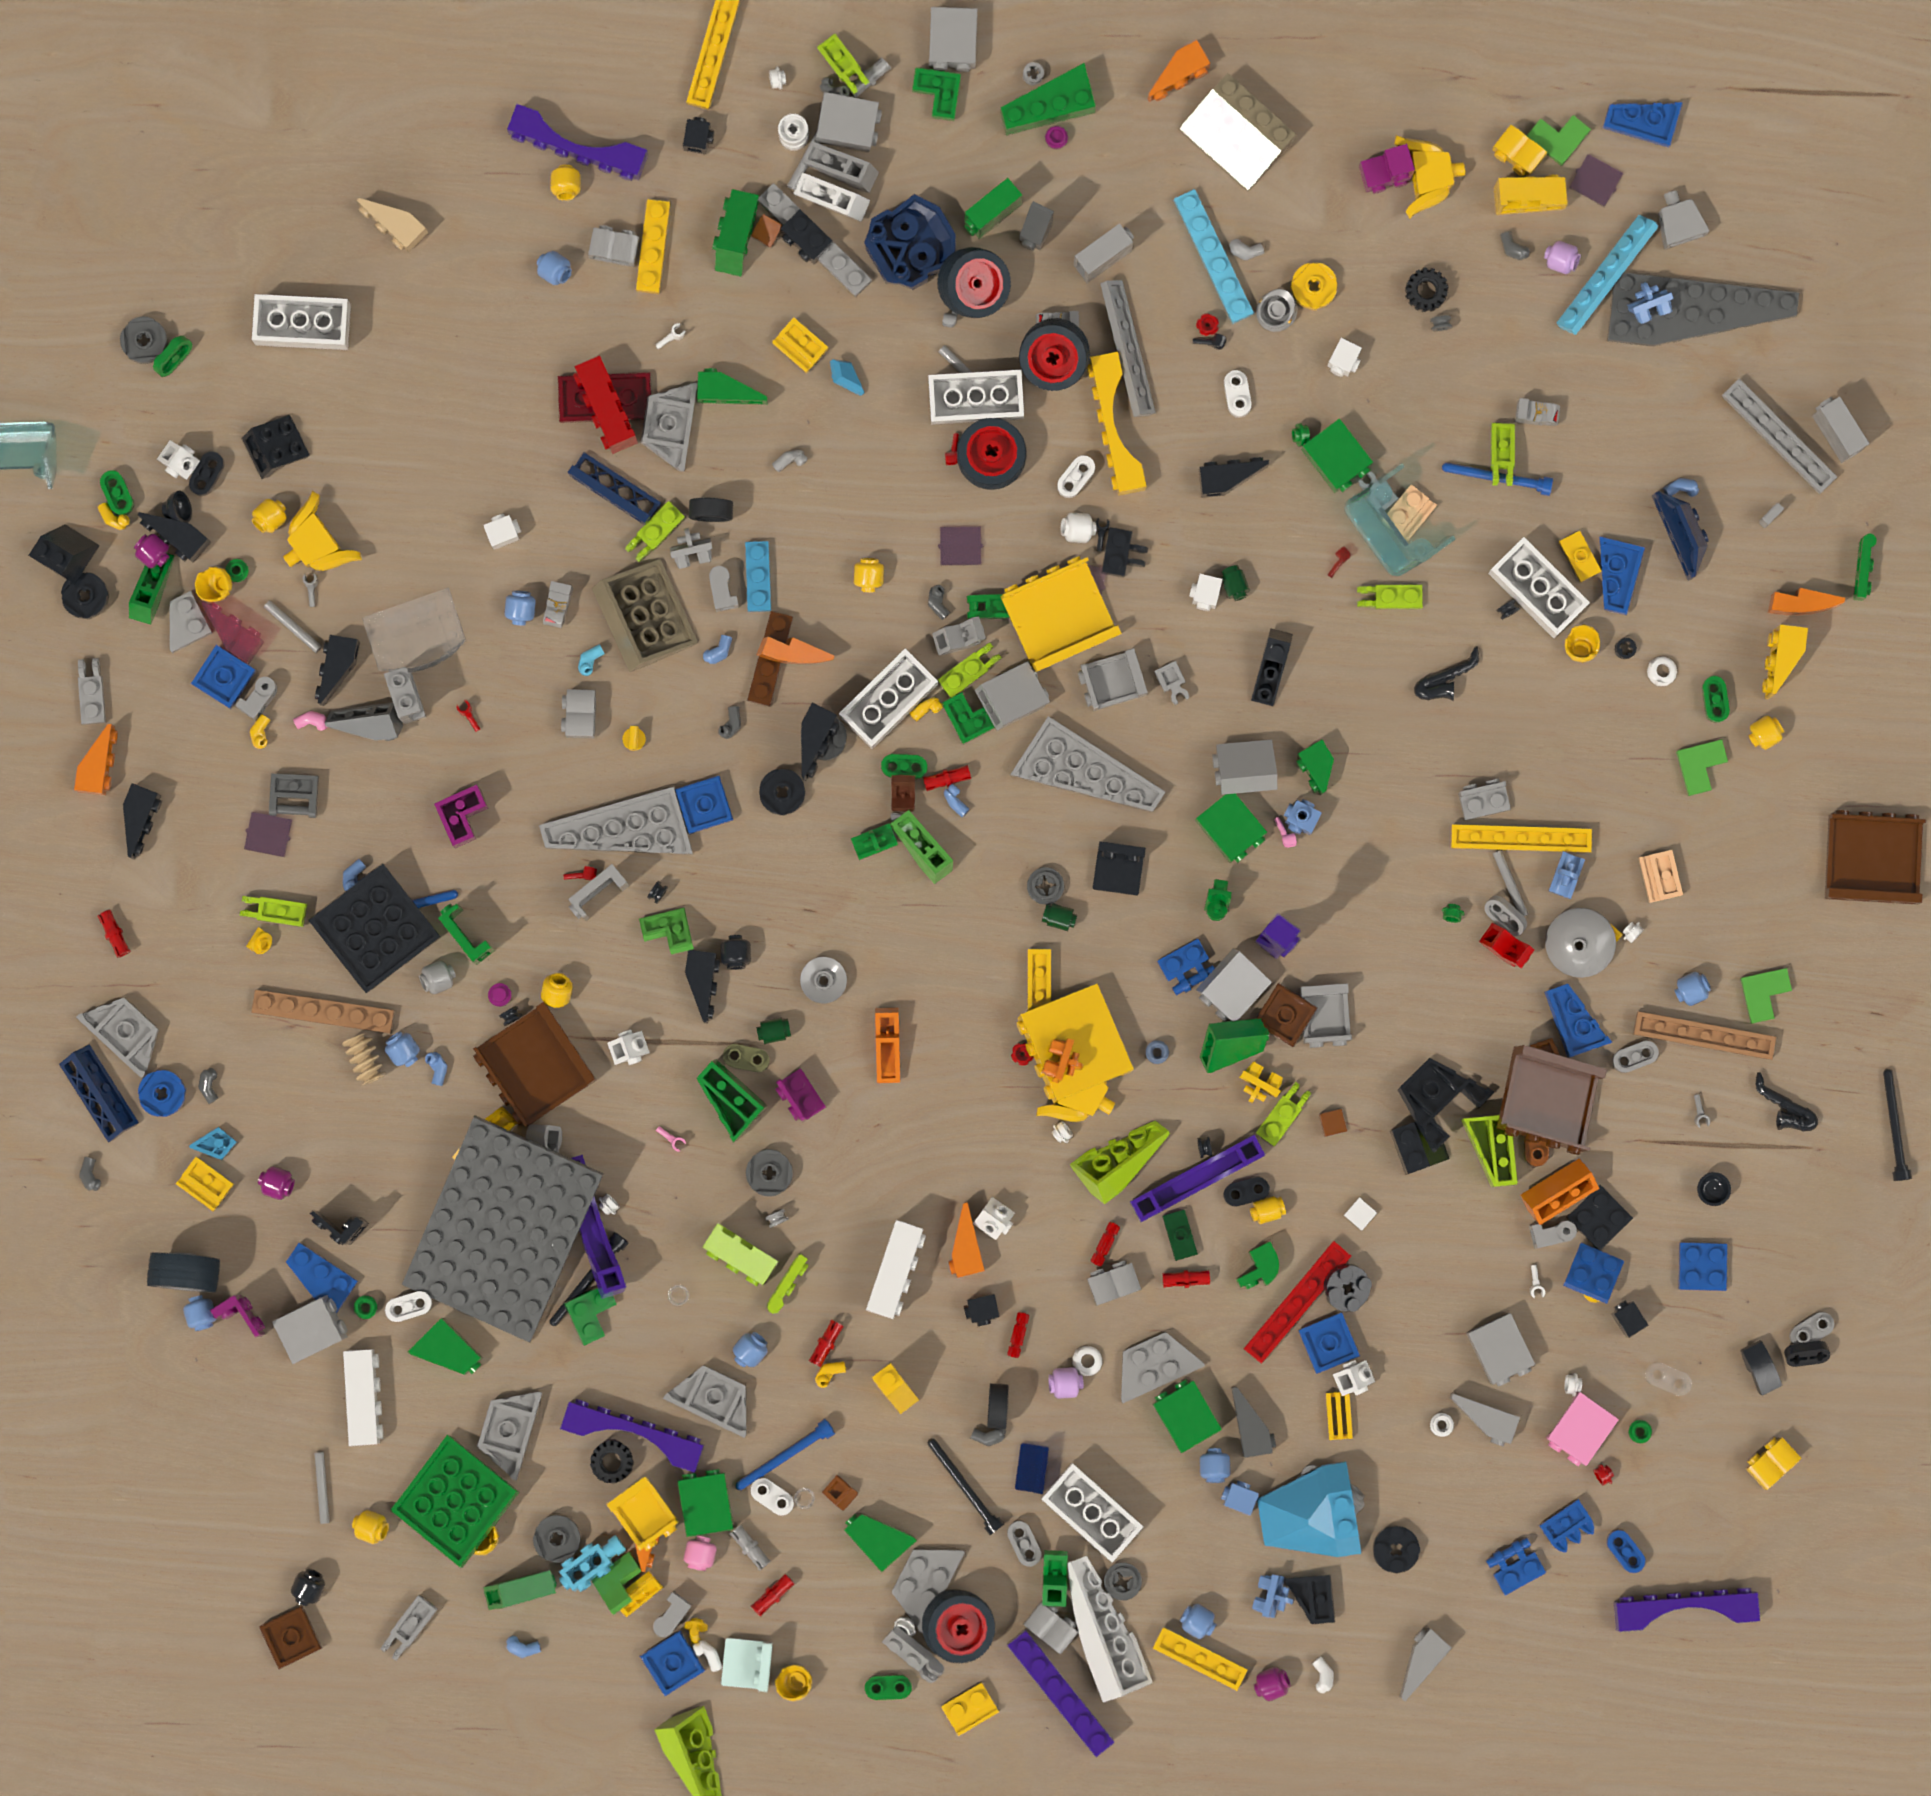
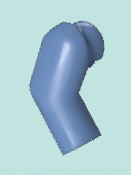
M1678 478L1663 488L1665 494L1670 496L1679 491L1687 492L1690 497L1696 496L1699 493L1698 483L1685 478Z
M721 635L718 647L706 650L703 653L704 661L716 664L726 659L732 637Z
M951 784L948 789L945 788L944 796L949 806L958 815L964 817L970 809L956 797L960 793L959 788Z
M360 859L356 860L343 872V888L345 891L358 882V874L366 868Z
M430 1052L426 1055L425 1062L434 1071L431 1084L443 1086L447 1064L440 1054Z
M510 1636L506 1640L507 1650L520 1658L541 1652L538 1641L525 1645L519 1642L516 1636Z

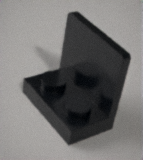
M290 415L252 427L241 438L261 479L270 477L279 467L303 460L310 455Z
M1099 841L1093 890L1138 896L1146 848Z
M312 1210L310 1213L314 1217L311 1221L321 1230L328 1229L331 1232L329 1237L339 1245H351L369 1224L362 1217L349 1218L343 1225L342 1229H344V1232H342L319 1211Z

